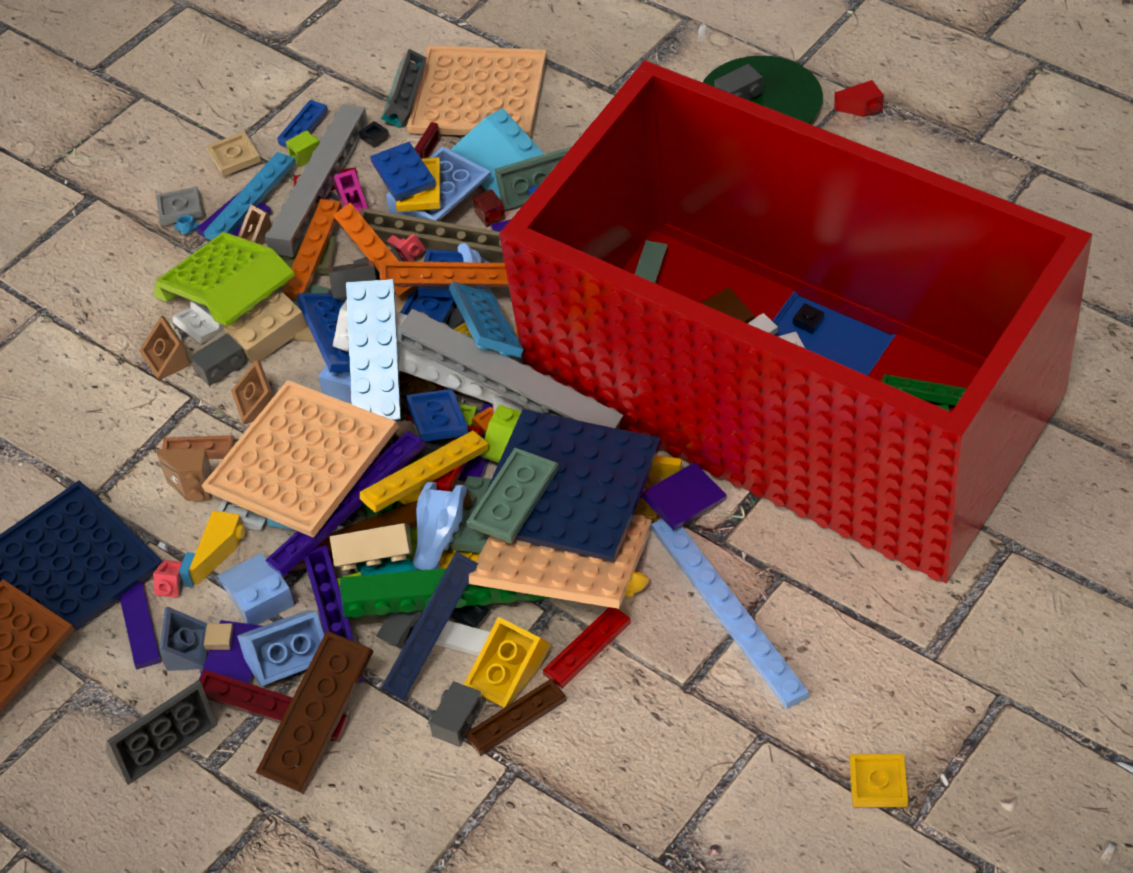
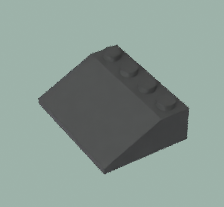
M197 680L107 740L106 753L109 760L127 785L217 726L201 682Z

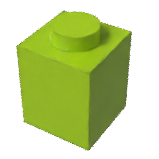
M307 130L286 141L289 156L295 158V163L300 168L310 161L313 151L319 145V139L316 136H312Z

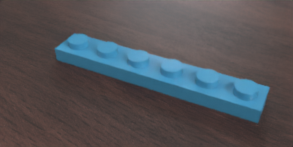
M277 152L204 231L205 238L212 240L222 232L232 235L244 222L250 204L257 207L295 166V158Z

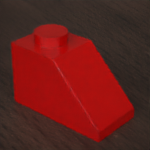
M873 80L835 92L834 109L839 112L866 117L883 111L884 94Z

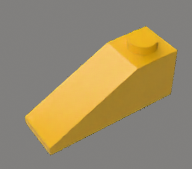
M212 511L189 568L194 584H200L237 549L240 539H243L246 533V527L243 525L240 514Z

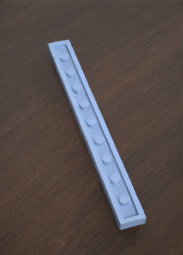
M663 519L652 523L651 529L783 706L788 709L809 698L808 690L684 528L681 526L673 531Z

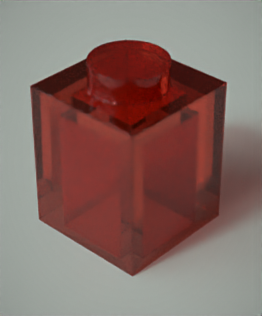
M492 189L473 196L474 211L486 228L491 226V224L506 220L504 204Z

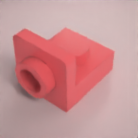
M415 234L410 235L406 240L404 238L399 239L394 235L387 240L391 248H395L399 257L406 262H413L425 251L424 245Z
M164 560L154 571L155 595L174 598L179 596V582L181 581L179 570L182 562Z

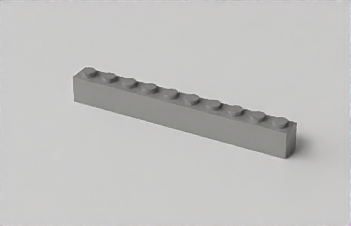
M342 104L338 112H335L334 119L327 126L326 133L320 138L318 147L313 151L310 161L306 163L302 175L298 177L294 189L290 191L287 201L283 203L279 215L275 217L271 229L265 235V243L278 255L295 256L305 237L320 199L326 200L334 185V175L340 174L341 169L345 166L360 138L359 131L368 124L365 107Z
M412 309L398 328V343L532 411L616 429L620 428L623 415L616 409L606 407L598 403L594 398L586 397L576 392L574 388L564 386L556 382L552 377L535 371L529 365H523L511 357L501 355L493 349L489 351L480 349L469 335L459 333L451 329L447 324L438 322L423 312Z

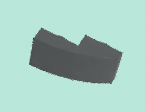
M423 610L409 613H390L376 637L401 648L411 627L414 628Z

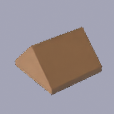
M161 316L139 350L157 379H163L190 366L183 343L166 318Z
M257 359L231 390L242 423L245 424L254 422L273 398L261 361Z

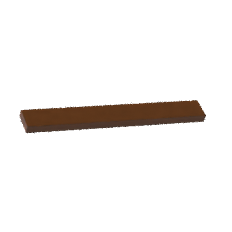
M468 490L463 501V509L473 505ZM418 501L334 531L315 548L327 545L331 559L333 555L330 536L402 523L410 525V529L417 526L416 508ZM304 558L287 574L306 568Z

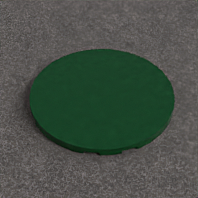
M747 56L731 60L714 69L702 82L714 87V80L749 64L763 76V93L749 99V101L811 125L818 119L823 104V92L817 78L802 65L775 56Z

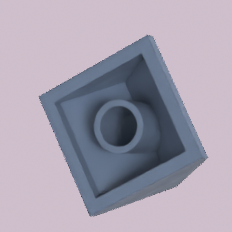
M168 606L164 610L159 650L167 671L203 669L207 658V650L204 648L207 623Z

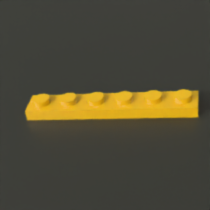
M472 430L360 491V500L376 513L425 486L428 481L432 482L488 451L489 443Z

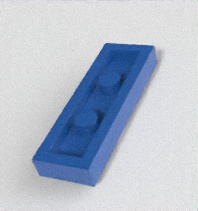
M309 100L278 136V144L287 147L286 141L306 130L311 133L328 112L327 105Z

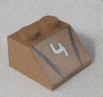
M205 448L157 449V455L166 481L187 501L211 500L212 494L205 492L202 484L212 473Z

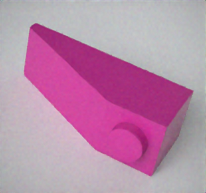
M355 170L334 175V186L342 208L351 202L359 213L361 208L368 209Z

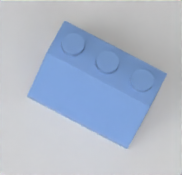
M305 610L243 633L237 637L246 663L259 685L264 686L308 669L324 637L317 611Z

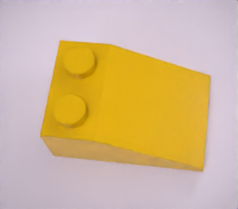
M498 617L464 685L481 691L484 698L505 708L513 702L539 669L551 643Z

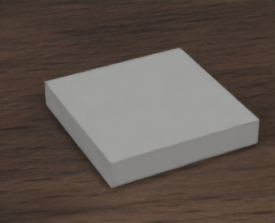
M198 187L156 195L161 225L175 223L183 215H191L194 219L203 217Z

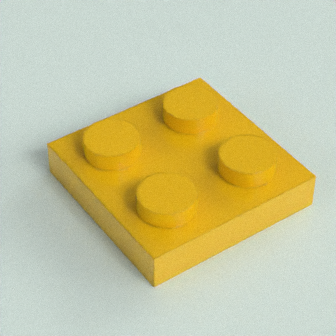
M849 754L852 807H908L904 754Z

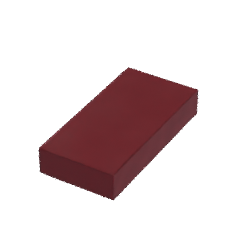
M431 122L414 148L421 159L429 158L440 140L438 123Z

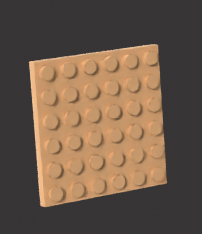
M427 46L425 53L427 59L407 124L408 133L424 134L429 124L434 122L438 123L440 135H467L485 117L504 108L531 138L547 57L546 49Z
M287 380L202 484L205 492L314 538L399 426L392 419Z
M633 515L615 562L514 540L511 544L489 536L476 561L478 563L476 570L469 574V584L619 609L650 534L653 518Z

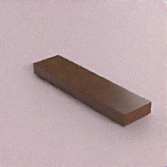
M549 679L466 732L465 737L476 752L482 756L566 702V695L552 679Z

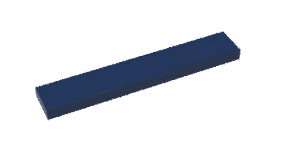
M457 551L455 552L383 682L382 689L402 700L405 699L468 585L469 574L476 570L478 563Z

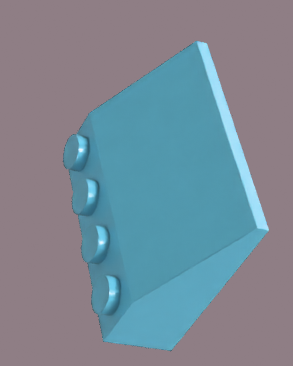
M504 108L485 117L451 148L452 152L491 171V175L480 186L498 207L502 206L494 169L544 155Z

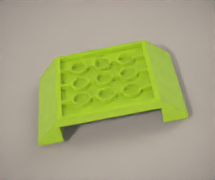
M222 232L155 281L153 294L156 298L166 302L173 300L179 295L208 307L215 322L228 326L235 323L245 312L251 311L261 300L270 297L277 288L286 285L295 276V273L272 248Z

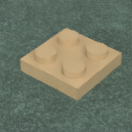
M245 132L206 146L208 154L222 176L261 162L259 153Z

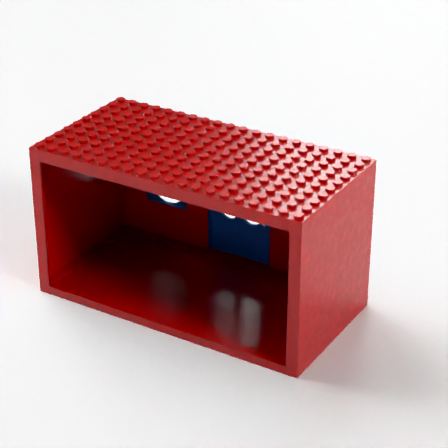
M646 60L641 63L499 233L518 339L523 347L521 354L523 365H529L535 371L552 377L556 382L564 386H570L576 392L586 397H592L606 407L616 409L623 415L619 429L660 437L661 446L659 449L668 452L672 457L683 459L690 465L695 462L700 468L708 471L714 477H721L736 487H742L751 491L757 497H763L772 501L778 507H784L793 511L799 517H806L823 528H829L838 532L844 538L855 540L865 548H872L882 553L888 559H895L912 570L923 572L931 579L940 580L946 584L1067 391L1093 235L1082 229ZM646 240L668 244V250L657 284L635 275ZM730 287L755 318L764 313L778 326V332L773 335L700 302ZM804 303L825 312L824 319L813 333L792 324L793 317ZM796 331L805 348L778 336ZM887 374L967 389L957 405H948L950 411L936 406L943 405V403L922 400L881 381L883 375Z

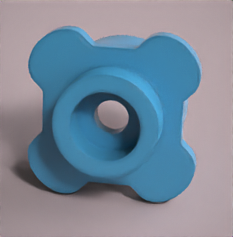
M183 215L177 219L174 229L180 230L182 234H189L194 231V228L199 226V222H194V218L191 215Z

